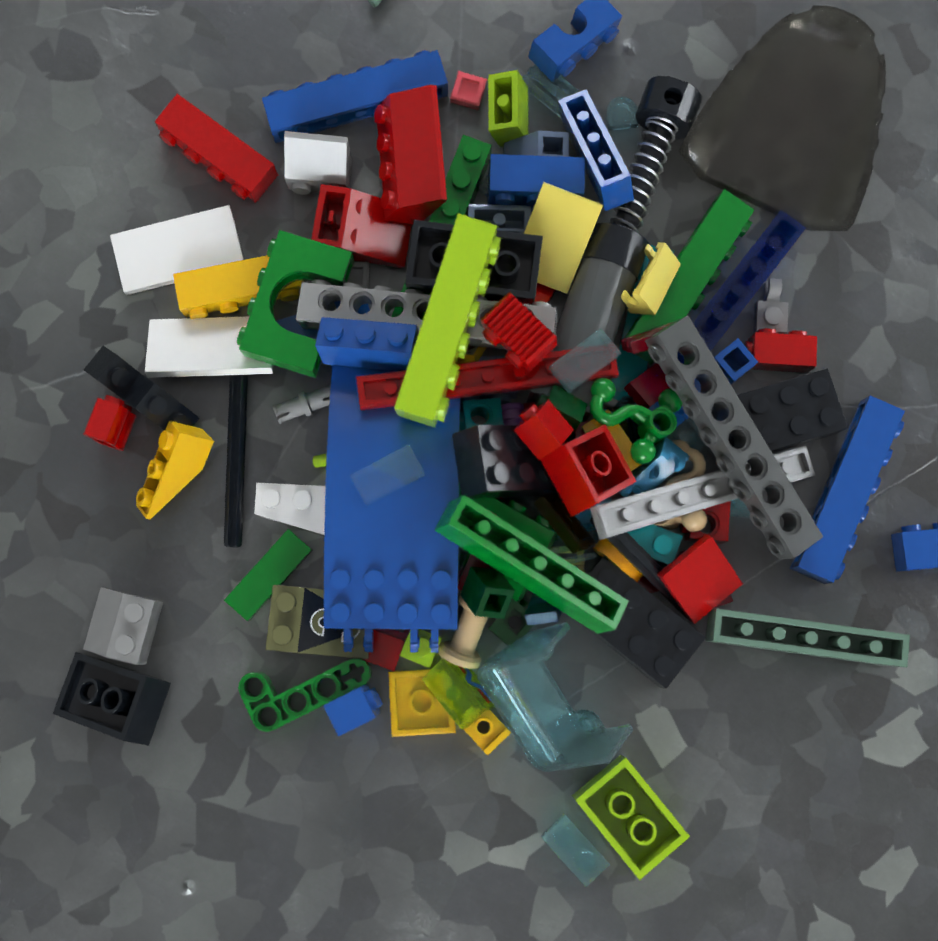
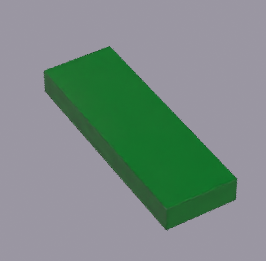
M287 529L224 601L249 622L271 598L273 585H282L313 550L291 530Z

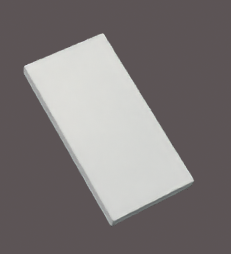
M230 205L110 235L123 292L126 295L173 284V274L244 260Z
M250 316L149 320L145 363L147 378L273 374V365L245 357L239 350L240 345H237V337L241 327L247 326Z

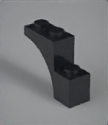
M105 346L100 348L84 368V371L163 430H166L169 421L194 426L199 420V417Z

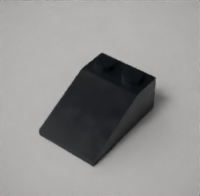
M75 652L53 714L122 741L149 746L171 683Z

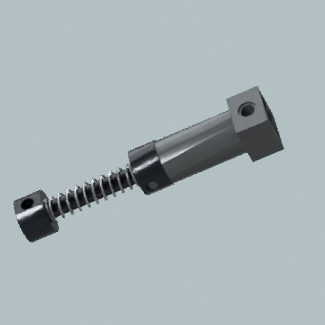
M655 76L648 80L635 113L636 121L647 131L641 133L644 140L637 144L640 151L633 154L636 162L629 165L632 170L630 175L634 200L613 208L616 216L610 218L611 223L595 224L557 323L555 335L557 337V346L553 352L614 343L627 308L621 299V295L626 290L631 296L643 268L646 256L644 249L647 244L650 245L637 230L643 226L641 218L647 215L645 207L651 204L649 196L655 193L654 185L659 183L658 175L663 172L661 164L667 161L666 153L671 150L670 143L675 139L686 138L690 134L702 102L701 94L690 83L671 76ZM594 381L565 384L571 389V391L566 392L588 403L582 422H586L591 414L590 401L592 396L590 390ZM552 386L531 389L527 402H536L541 393L547 395ZM612 399L607 403H603V409H609L614 412L613 407L619 401Z

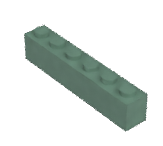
M712 609L708 613L705 641L891 667H908L910 635L724 609Z

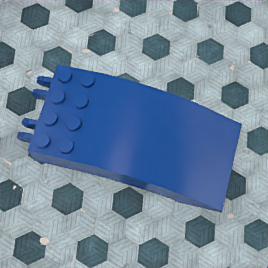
M332 365L325 488L324 628L344 629V652H352L354 647L353 629H364L363 647L365 652H373V629H410V652H418L420 648L418 629H431L429 648L431 653H439V629L458 630V545L434 529L449 502L459 497V477L452 434L460 431V398L449 399L448 403L450 404L444 422L438 420L436 428L398 416L394 409L395 406L360 410L356 376L396 371Z

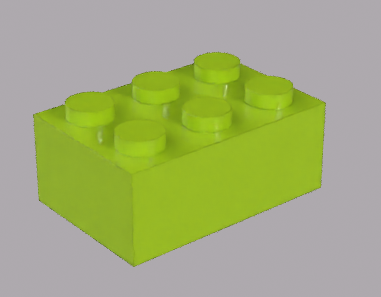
M621 754L572 795L639 880L690 837L629 760Z

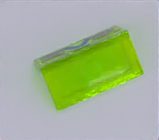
M443 658L422 679L461 730L468 728L484 711L494 709L499 705V702L472 669L457 666Z

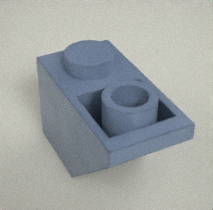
M536 131L505 142L503 154L569 157V132Z

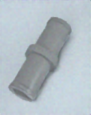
M331 384L307 394L303 391L298 393L299 397L273 405L275 416H278L279 424L304 414L306 416L313 415V411L328 406L330 404Z

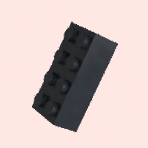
M414 220L405 281L406 289L421 290L426 295L432 294L454 225ZM497 230L496 237L501 238L500 251L495 266L489 264L487 268L491 270L485 297L488 299L487 301L499 302L511 292L522 304L532 305L536 295L543 236Z
M828 368L737 395L772 453L829 437L848 428ZM712 406V415L717 420V410ZM729 434V443L734 447V438Z
M476 425L452 434L461 496L465 495L470 499L544 496L558 493L541 460L536 458L515 433L514 429L517 425ZM574 432L573 435L570 437V439L568 440V442H570V441L576 439V438H575V432Z
M603 556L589 571L588 575L629 602L616 630L597 634L589 628L587 629L657 686L667 689L706 637L634 579L612 564L608 558Z

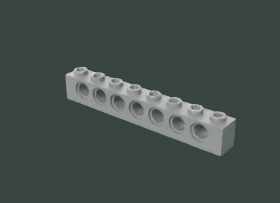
M313 280L312 283L302 282L296 320L302 328L319 330L321 317L415 324L418 327V331H420L423 322L420 319V315L427 310L431 295H426L423 291L417 289H406L405 292H396L386 286H375L374 289H365L355 283H344L343 286H335L324 280ZM478 296L477 301L481 302L480 312L475 327L469 326L467 333L470 334L469 346L505 349L500 343L497 346L492 345L482 334L484 328L481 319L498 302L487 301L486 297ZM332 301H341L340 306L336 310H327L328 305ZM541 301L533 302L532 305L523 304L556 335L557 307H551V304ZM363 304H372L369 312L365 314L358 313V309ZM394 307L404 308L398 317L389 316V312Z

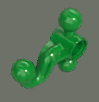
M599 378L592 383L590 390L592 396L590 412L599 424L615 426L628 417L638 424L637 430L641 439L636 440L632 444L630 454L636 463H650L656 454L654 444L662 441L676 429L677 418L674 413L679 411L683 404L677 393L671 388L663 390L658 398L659 407L653 411L640 405L627 404L618 408L613 413H606L603 409V403H607L614 398L616 393L615 384L608 378ZM653 421L659 424L661 431L654 426Z

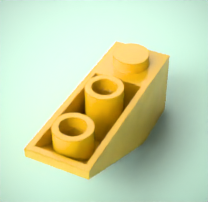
M169 421L166 430L160 434L158 450L154 459L149 462L147 478L136 496V506L146 519L150 520L203 470L214 440L203 429Z

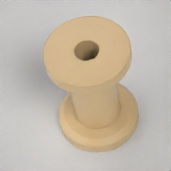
M460 591L458 602L464 609L458 622V630H455L451 641L440 643L438 654L443 659L457 666L477 669L482 659L476 651V647L489 617L475 616L460 596Z

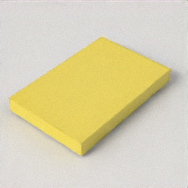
M543 182L523 233L543 236L537 283L566 294L568 293L603 204Z

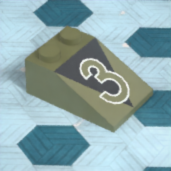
M273 585L266 650L360 659L369 658V652H365L363 647L364 629H353L354 647L352 652H344V629L324 628L323 589Z

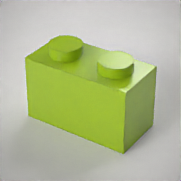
M518 70L488 75V131L499 147H503L505 142L528 134V86Z

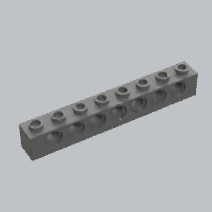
M687 315L674 321L645 340L649 347L650 357L662 368L666 375L665 380L668 386L681 399L685 414L693 419L700 430L701 440L713 451L717 458V466L729 477L733 484L735 495L748 508L752 523L764 534L767 539V547L771 553L777 556L778 559L796 558L823 538L814 520L690 317ZM678 351L684 357V364L680 363L677 358ZM695 379H697L700 382V392L697 391V389L695 388ZM712 406L717 410V420L712 415ZM729 434L734 438V447L729 443ZM746 462L751 466L750 475L746 471ZM764 489L766 490L767 495H768V498H767V501H766V502H765V500L763 499V490H764ZM781 516L784 520L783 529L781 528L779 523Z

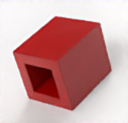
M549 399L538 407L535 403L527 407L519 415L522 420L514 429L515 433L538 460L562 446L574 430Z

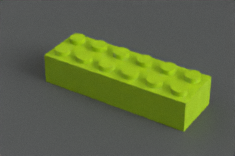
M458 213L394 407L398 416L436 428L438 420L444 422L450 404L448 403L449 399L445 397L448 389H455L460 374V366L456 365L458 357L465 358L470 343V334L467 333L469 326L475 327L479 316L481 302L477 301L479 295L485 297L489 285L491 270L487 268L489 264L495 266L500 251L501 238L496 237L497 225Z

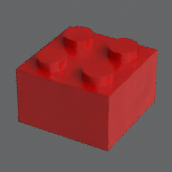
M605 424L560 446L540 459L571 517L637 482Z

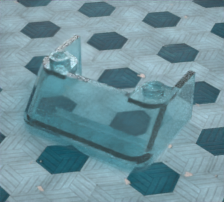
M568 622L530 631L486 660L477 671L478 681L533 766L544 772L608 764L633 731L630 724L605 728L598 715L588 710L574 711L545 666L544 661L551 658L554 654L555 645L571 628Z

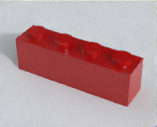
M176 94L154 121L160 131L159 137L171 147H174L176 144L184 150L182 153L187 159L196 165L201 162L207 167L206 171L219 182H222L223 179L232 185L230 187L231 190L244 200L248 197L256 203L278 176L275 165L179 94Z

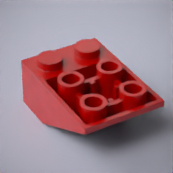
M321 184L311 240L351 251L354 261L405 268L412 225L385 221L384 208L381 206V198L352 188Z

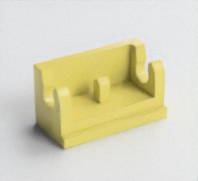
M658 242L656 246L657 252L649 244L646 245L644 252L650 262L643 272L636 289H634L632 297L626 290L621 295L622 301L632 314L656 315L681 265L665 242Z

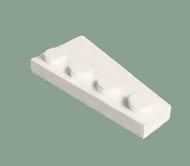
M256 483L254 514L324 535L326 486Z

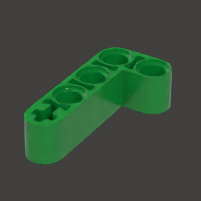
M353 658L279 695L268 675L263 672H252L241 678L238 689L255 727L261 731L269 732L365 685L372 676V669L365 660ZM354 663L356 667L363 666L365 672L361 674L362 680L359 682L357 678H352L344 682L348 686V689L344 690L342 679L336 672L341 670V676H344L353 671L351 665ZM254 677L260 679L263 684V690L258 696L252 695L248 690V683ZM324 678H330L336 684V691L332 696H325L320 691L319 685ZM296 692L302 693L306 697V706L301 711L295 710L290 703L292 695ZM266 707L273 708L277 714V720L273 725H267L262 720L261 714Z

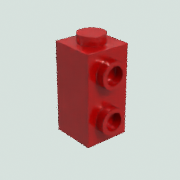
M763 328L759 329L748 341L744 342L745 347L758 361L752 368L753 370L809 373L817 367V336L807 335L806 331L794 330L788 332V334H780L775 329Z

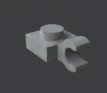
M770 278L769 282H765L764 301L758 300L755 303L754 333L763 328L775 329L780 334L787 333L789 302H779L782 292V279Z

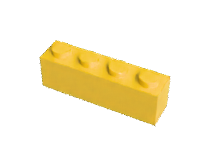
M266 255L173 274L179 310L186 318L196 319L206 318L208 313L217 311L225 314L238 311L239 307L249 305L251 298H256L260 286H257L260 270L267 267L270 257ZM304 280L296 281L286 286L280 292L277 299L282 301L298 299L301 283Z

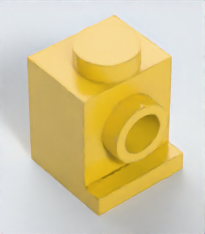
M484 702L479 707L474 703L461 715L465 721L460 726L487 756L511 734L509 729ZM487 721L490 725L488 732H479L477 729L478 723Z

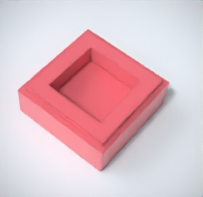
M458 71L450 103L479 111L487 79Z

